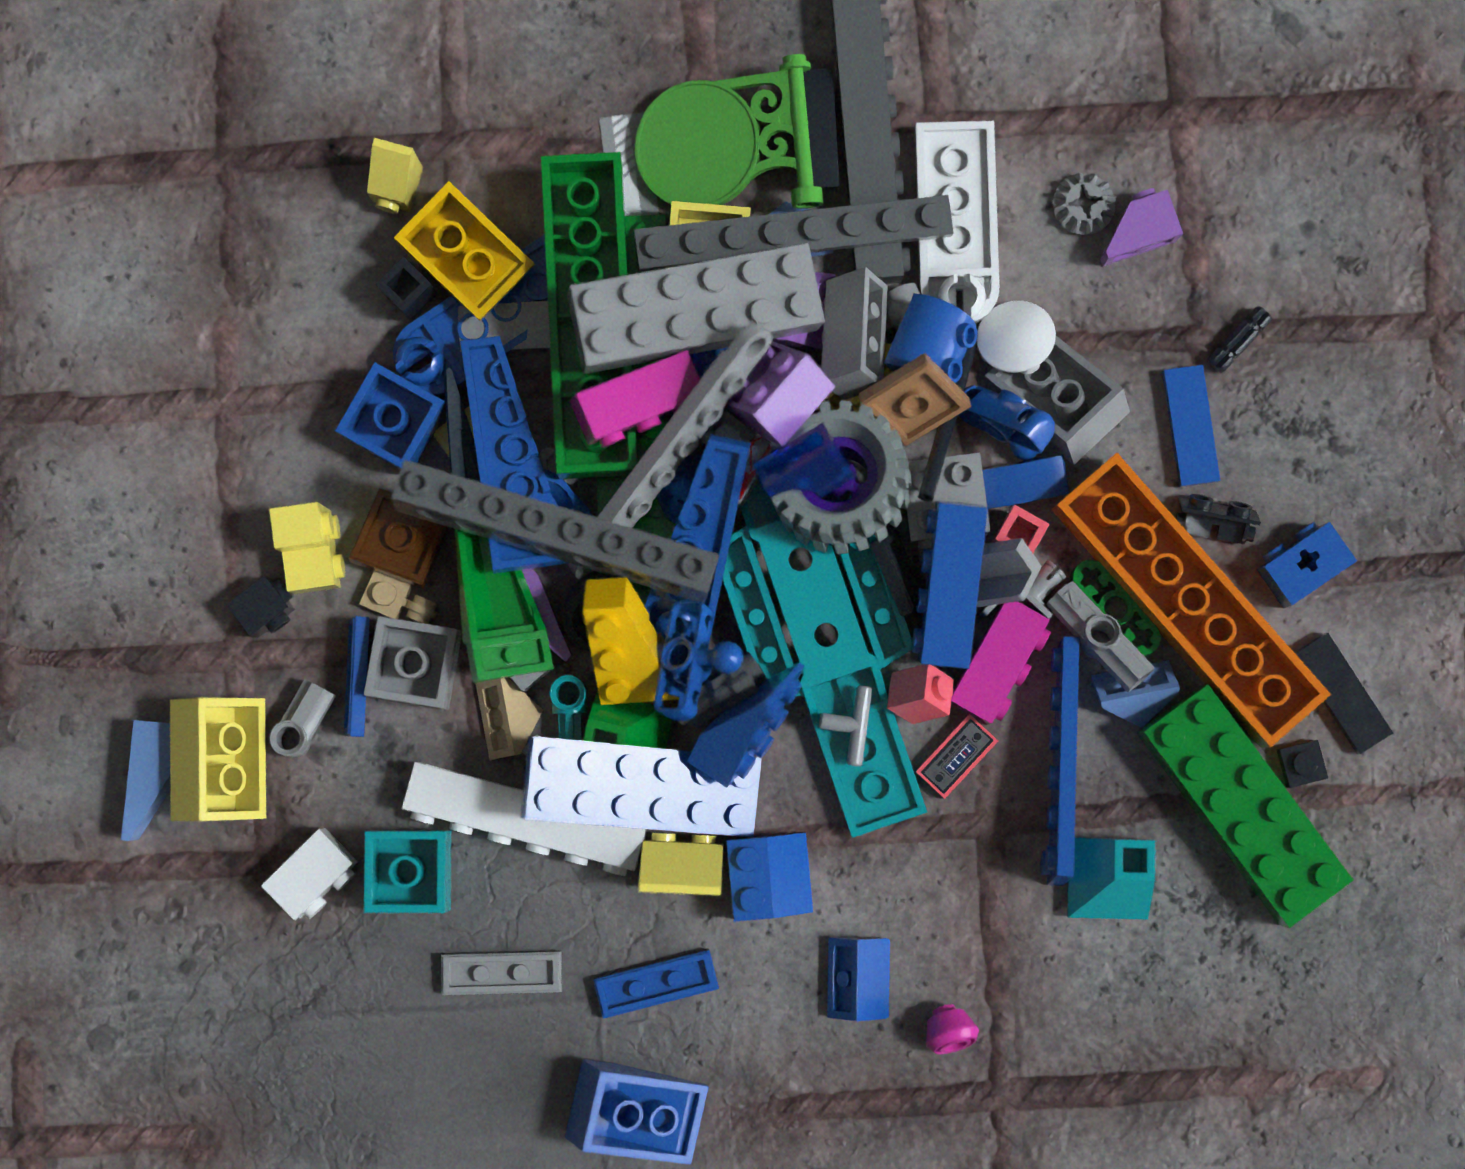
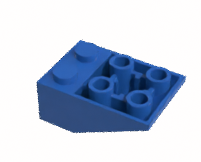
M799 662L764 680L758 685L759 691L742 700L732 708L721 712L700 734L687 762L726 788L738 776L744 779L757 760L754 757L757 755L763 758L771 747L774 738L770 736L772 730L777 731L788 714V711L783 708L785 703L790 704L800 691L802 683L797 680L805 665Z

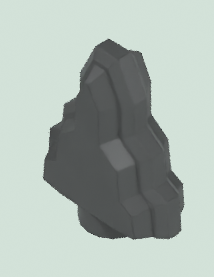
M749 652L744 654L741 667L734 673L725 674L716 670L702 682L696 716L688 721H679L681 725L690 724L698 728L721 712L732 708L742 700L759 691L758 685L766 680L767 677Z

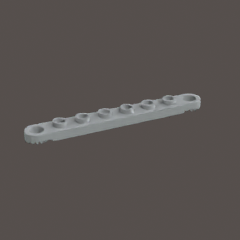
M755 321V323L750 322L749 326L747 324L743 326V331L741 329L738 330L740 334L734 335L733 338L735 340L731 341L729 349L720 353L597 518L633 528L639 518L650 510L652 501L661 489L673 480L677 468L686 456L695 451L699 444V439L708 427L720 418L724 406L733 394L742 389L746 383V377L768 350L772 342V335L758 321ZM567 563L570 571L578 579L597 573V571Z

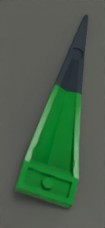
M448 367L443 372L450 473L480 482L474 438L453 372ZM455 529L463 644H466L473 683L554 669L547 630L522 570L493 574L489 539Z

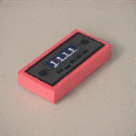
M968 714L920 765L915 773L945 799L994 747L998 740L973 716Z

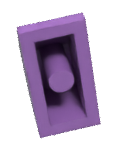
M1151 188L1132 196L1133 201L1124 210L1100 259L1102 266L1178 241L1183 235V231L1168 189L1156 193L1155 189Z

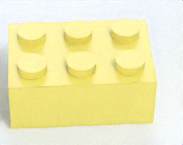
M189 698L170 700L171 821L266 819L265 698Z

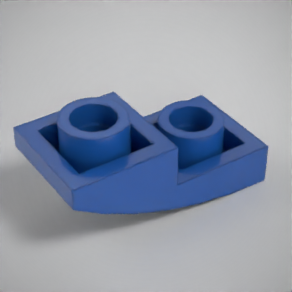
M1063 454L982 469L988 509L1032 502L1070 493Z

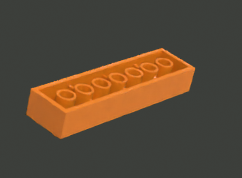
M1118 453L1113 455L1051 509L1092 557L1106 568L1150 618L1160 634L1203 683L1211 687L1226 709L1261 748L1272 747L1331 695Z

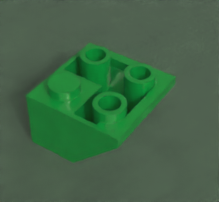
M597 689L583 741L666 749L672 719L659 713L654 705L643 702L601 705Z

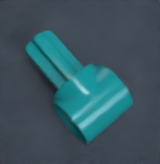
M564 675L557 678L550 688L552 714H558V739L582 741V713H588V689L579 678L572 675ZM568 682L575 683L580 690L578 701L572 705H565L559 699L561 686Z

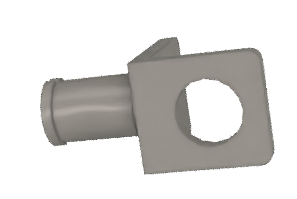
M1046 560L1026 599L1021 602L1049 619L1053 614L1044 606L1043 600L1066 578V575L1059 569L1047 580L1046 577L1055 569L1056 565ZM996 605L986 606L979 615L982 618L986 617Z

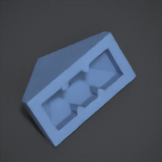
M1169 660L1151 663L1155 667L1153 672L1130 692H1127L1109 672L1091 675L1101 708L1141 728L1144 727L1180 692L1179 684Z

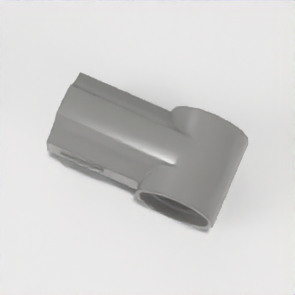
M304 679L281 721L271 730L270 744L273 750L289 758H299L305 755L310 749L312 737L336 696ZM296 729L300 735L299 744L292 750H286L282 745V736L287 730Z

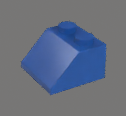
M806 832L727 839L734 922L779 918L813 912Z

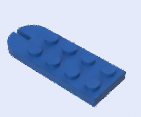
M545 234L521 249L535 265L497 303H517L516 313L509 318H502L496 314L493 307L491 313L497 320L509 322L517 318L521 312V302L548 301ZM450 296L404 327L397 336L393 347L394 364L396 370L402 375L401 377L436 397L445 395L443 372L448 367L453 372L457 388L466 383L459 336L463 341L471 340L463 335L461 327L467 318L475 316L472 313H468L458 320V307L463 305L453 296ZM484 317L482 321L485 325V331L480 338H486L489 331L488 322ZM528 329L503 345L506 356L517 350L511 349L527 339ZM431 356L432 362L415 373L408 371Z

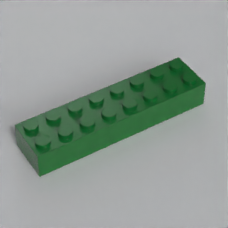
M621 152L541 156L557 475L559 479L629 476L638 464L636 427L623 431L625 438L602 448L600 441L588 446L570 400L580 392L633 372V365L583 374L567 298L569 288L572 285L628 276Z

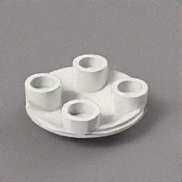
M1010 301L996 306L982 319L977 331V345L981 358L992 367L1011 373L1031 374L1037 371L1040 364L1051 353L1056 338L1054 323L1049 314L1040 306L1027 301Z

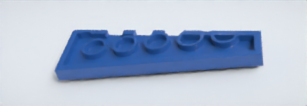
M711 435L670 539L719 554L705 605L713 613V621H711L709 631L710 639L751 444ZM651 588L645 608L649 613V620L657 634L661 633L665 640L671 607L677 601L690 599ZM677 617L675 621L676 630L679 633H685L690 636L692 622L684 621Z

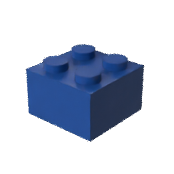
M374 362L335 432L401 469L404 460L418 463L446 414L445 401Z

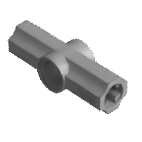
M1073 581L1062 587L1048 601L1046 606L1075 637H1080V647L1084 654L1098 660L1127 692L1135 689L1155 669L1122 634L1118 621L1111 615L1104 614ZM1095 630L1103 631L1109 637V642H1097L1091 636V632Z

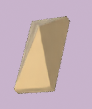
M508 677L476 682L489 759L495 760L521 754L543 709Z

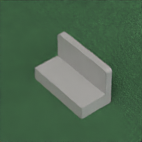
M1022 538L984 544L977 607L1018 602L1026 599L1042 566Z

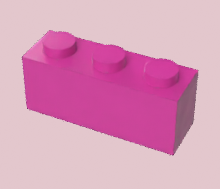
M684 351L580 392L570 400V403L588 446L600 441L603 448L625 438L623 431L637 427L640 433L660 425L659 417L671 412L675 415L700 379L688 351Z
M1020 602L1001 604L970 659V668L964 669L955 685L951 704L987 725L992 724L994 719L1002 721L1012 703V700L1007 698L1014 684L1020 687L1031 670L1032 666L1026 662L1032 651L1040 652L1051 634V631L1045 629L1050 619Z

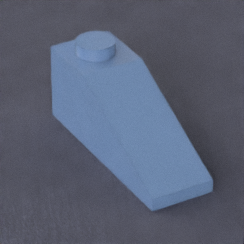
M133 720L121 840L124 841L140 839L170 791V723Z

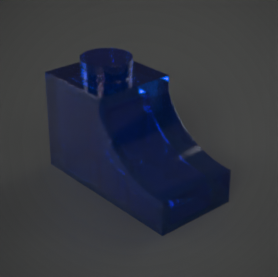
M823 422L753 464L761 484L770 498L791 490L814 491L821 498L856 477L843 451Z

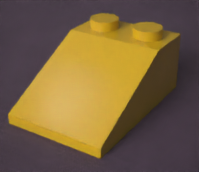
M450 181L394 236L397 244L479 321L535 265L525 253Z

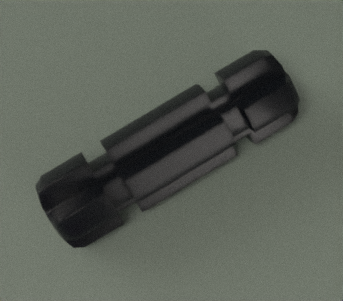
M1260 306L1255 307L1246 316L1247 321L1243 320L1222 342V348L1218 347L1210 355L1207 362L1214 370L1219 373L1226 371L1234 362L1233 358L1239 357L1259 335L1258 331L1264 330L1272 321L1271 315Z

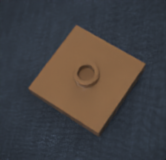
M923 353L859 393L860 403L871 407L875 418L882 414L888 419L891 431L897 430L905 447L971 407L969 397L926 353Z

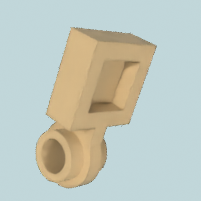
M376 571L373 572L359 603L393 619H398L403 607L409 609L406 616L423 624H429L430 619L435 620L438 614L435 612L437 604L418 595H415L413 601L407 599L413 585Z

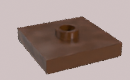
M379 488L350 553L349 560L354 564L424 589L450 527L395 511L392 502L393 493Z

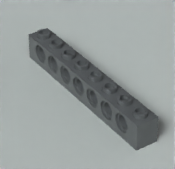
M407 460L403 462L392 495L395 511L617 578L627 577L631 582L690 600L700 601L704 604L719 554Z

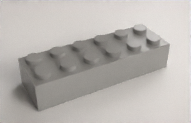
M808 243L572 285L567 294L583 374L662 360L684 351H688L689 354L727 348L731 346V341L735 340L733 338L734 335L740 334L738 330L741 329L743 331V326L746 324L749 326L750 322L755 323V321L761 323L771 333L772 339L814 332L825 323Z

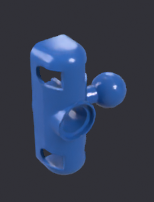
M976 385L965 388L964 393L969 397L971 407L958 414L959 417L967 424L987 432L995 439L1004 443L1009 442L1010 450L1016 458L1020 460L1034 458L1044 450L1052 439L1055 431V423L1052 416L1043 410L1028 405L1013 392L1003 389L1000 393Z
M677 601L671 607L664 648L661 653V666L654 707L659 713L672 720L688 721L696 716L702 682L709 677L713 666L717 671L729 674L738 670L743 662L742 651L734 643L726 641L719 643L713 649H708L713 613L708 606L700 601ZM677 617L684 621L692 622L690 636L685 633H679L676 630L675 621ZM665 692L679 697L678 708L668 709L663 705L662 697Z

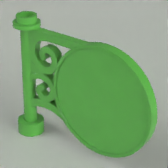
M791 54L782 58L783 64L779 65V71L718 81H688L675 85L660 94L645 111L639 123L635 139L637 166L643 180L651 191L669 204L672 201L724 205L738 196L756 176L772 169L792 168L797 171L798 188L790 191L792 208L807 209L823 205L822 187L814 186L803 75V72L811 69L810 62L806 61V55ZM762 85H775L782 92V101L774 112L767 114L762 111L761 104L762 101L768 99V105L772 109L776 108L778 99L773 92L765 89L756 92L752 97L751 106H749L733 90ZM758 121H760L763 124H768V126H766L762 130V132ZM779 132L793 135L795 158L785 156L789 146L787 141L781 137L774 139V143L779 148L777 150H770L768 141L771 136ZM761 152L769 159L760 162Z

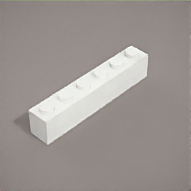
M421 762L414 763L402 809L412 811L410 818L428 824H434L435 818L450 821L449 829L472 835L473 828L489 832L488 840L507 845L511 844L512 838L527 842L526 850L543 855H549L550 849L566 853L564 857L566 861L587 866L589 859L604 863V871L626 876L627 869L635 871L637 868L647 829L521 818L524 790Z

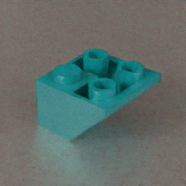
M1075 837L1074 877L1068 881L1067 917L1148 920L1155 885L1156 840Z

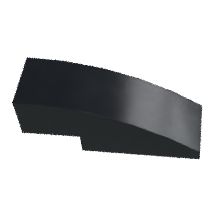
M832 68L810 69L803 72L813 184L819 187H838L839 173Z

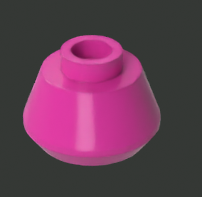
M949 1004L932 1011L933 1017L927 1021L926 1046L935 1054H949L965 1049L976 1042L979 1028L964 1009H956L954 1004Z

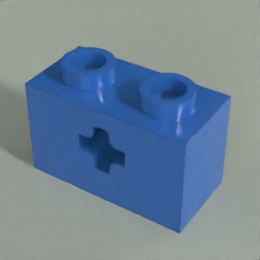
M1312 522L1294 534L1298 539L1296 543L1285 549L1283 544H1280L1262 556L1266 563L1256 570L1283 608L1294 605L1357 562L1330 522L1319 527L1315 522ZM1308 555L1311 561L1307 563L1306 568L1300 569L1297 563L1300 562L1302 556Z

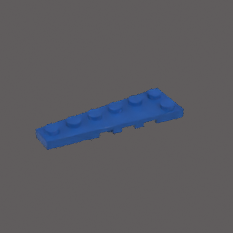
M500 336L460 341L480 483L555 505ZM489 539L493 574L567 564V562Z
M1063 636L1058 644V648H1052L1051 671L1057 672L1056 687H1051L1050 710L1055 711L1054 726H1050L1049 750H1053V764L1048 769V789L1051 790V805H1048L1047 808L1049 845H1047L1046 851H1042L1040 861L1041 875H1047V885L1064 886L1074 877L1080 637Z

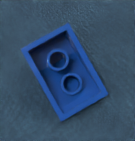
M582 1059L565 1138L582 1152L691 1165L709 1086L621 1064Z

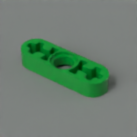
M1085 560L1078 564L1071 573V582L1073 581L1104 614H1106L1104 606L1109 598L1118 597L1122 599L1126 605V613L1121 619L1117 620L1120 625L1127 623L1135 614L1139 620L1133 622L1132 625L1139 632L1148 630L1150 636L1147 638V642L1150 644L1148 648L1143 645L1136 648L1143 656L1156 651L1161 640L1158 628L1106 568L1096 560ZM1083 568L1088 572L1094 569L1098 572L1099 575L1095 580L1102 589L1107 584L1113 588L1112 591L1102 595L1097 603L1092 598V596L1099 593L1094 586L1090 584L1084 587L1080 583L1084 578L1081 572ZM1129 627L1122 633L1131 643L1136 638Z

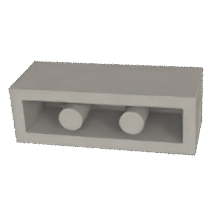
M866 267L826 280V294L823 302L825 323L822 333L821 371L836 386L832 392L843 400L858 396L859 393L884 378L888 285Z

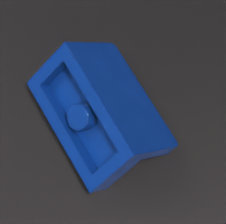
M828 937L827 1018L849 1021L887 1019L889 1017L890 940L888 938Z

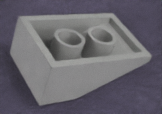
M1057 336L1051 353L1034 373H1011L993 367L985 375L986 380L998 393L1003 389L1009 390L1018 395L1028 405L1043 410L1052 416L1055 423V431L1048 444L1057 452L1063 454L1073 465L1130 413L1124 389Z

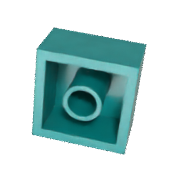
M452 830L365 831L364 913H446L450 911Z

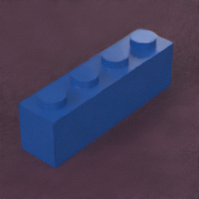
M936 500L935 509H928L926 533H932L930 549H923L921 573H927L926 589H919L917 597V613H923L921 629H914L912 652L918 653V659L921 664L970 668L988 508L984 505Z

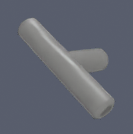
M867 686L856 687L853 717L822 713L819 719L820 729L850 733L846 763L851 766L860 767L863 762L872 688Z

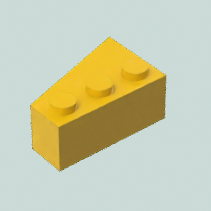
M627 577L587 580L583 612L601 705L654 701L661 666V653L665 643L661 633L657 634L649 620L648 611ZM665 692L662 701L679 700V697Z

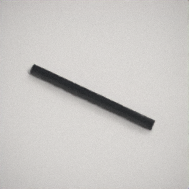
M977 340L973 347L967 349L962 361L963 371L961 378L955 383L963 392L976 352ZM957 416L937 427L918 493V498L922 501L932 502L934 500Z

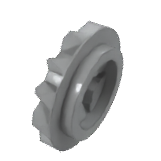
M1078 172L1064 179L1055 191L1053 197L1054 215L1059 224L1067 231L1077 235H1091L1105 228L1115 213L1116 196L1113 195L1109 182L1103 181L1095 173L1081 174ZM1081 189H1083L1087 199L1099 200L1089 208V219H1087L1082 207L1069 206L1079 200Z

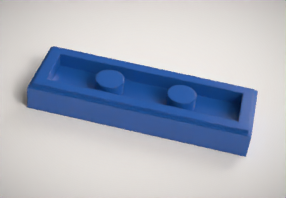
M1203 365L1163 370L1162 377L1179 487L1219 482L1220 474Z
M355 616L350 618L348 624L344 734L349 737H364L366 696L364 691L367 680L370 617Z
M710 949L593 979L603 1019L719 989Z

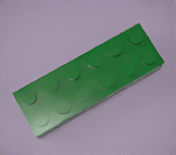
M1208 684L1198 686L1136 732L1278 925L1291 928L1354 881Z

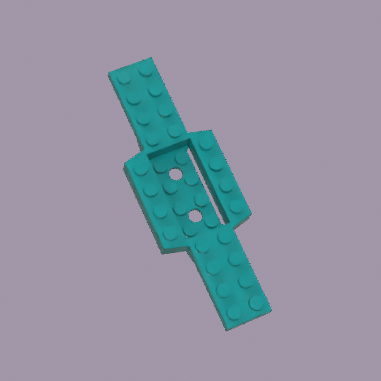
M725 407L722 409V412H723L724 410H726V411H728L730 414H732V413H731L729 410H727ZM765 469L741 509L745 527L734 533L731 537L723 575V583L746 651L752 655L767 679L794 665L752 540L760 545L798 660L805 665L802 670L804 675L801 681H799L802 683V687L796 697L804 696L851 838L927 813L895 715L887 709L888 694L881 669L912 650V638L905 618L899 613L870 545L877 538L875 535L867 538L869 544L867 549L859 551L855 542L847 544L848 553L838 554L872 654H870L862 636L832 545L828 544L826 553L815 549L811 539L807 545H804L797 540L794 531L788 532L771 500L765 481V475L769 474L767 469ZM814 481L812 491L815 493V495L821 498L816 483ZM832 499V500H824V501H827V502H832V503H834L833 499ZM797 548L808 550L812 556V564L805 571H796L789 564V555ZM821 624H831L836 628L838 639L834 645L823 647L816 642L814 633ZM867 686L872 688L863 762L860 767L851 766L846 763L850 733L820 729L819 719L822 713L853 717L856 687Z

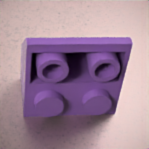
M772 341L768 350L746 377L745 385L737 393L733 394L724 407L762 438L783 447L836 386L807 354Z

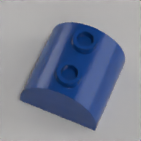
M914 293L884 364L894 372L923 353H926L956 383L962 375V361L966 351L976 343V324L967 313L953 304L929 295Z

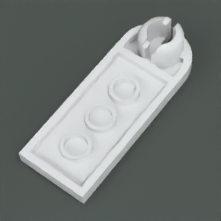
M994 121L916 123L917 198L949 195L954 232L951 237L918 241L920 294L936 297L956 306V291H963V311L977 323L992 311L999 296Z

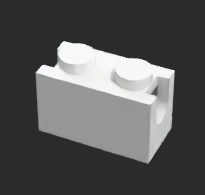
M326 828L318 829L261 886L294 920L302 918L304 915L311 919L327 903L322 898L333 887L339 891L355 876L351 869L358 861Z

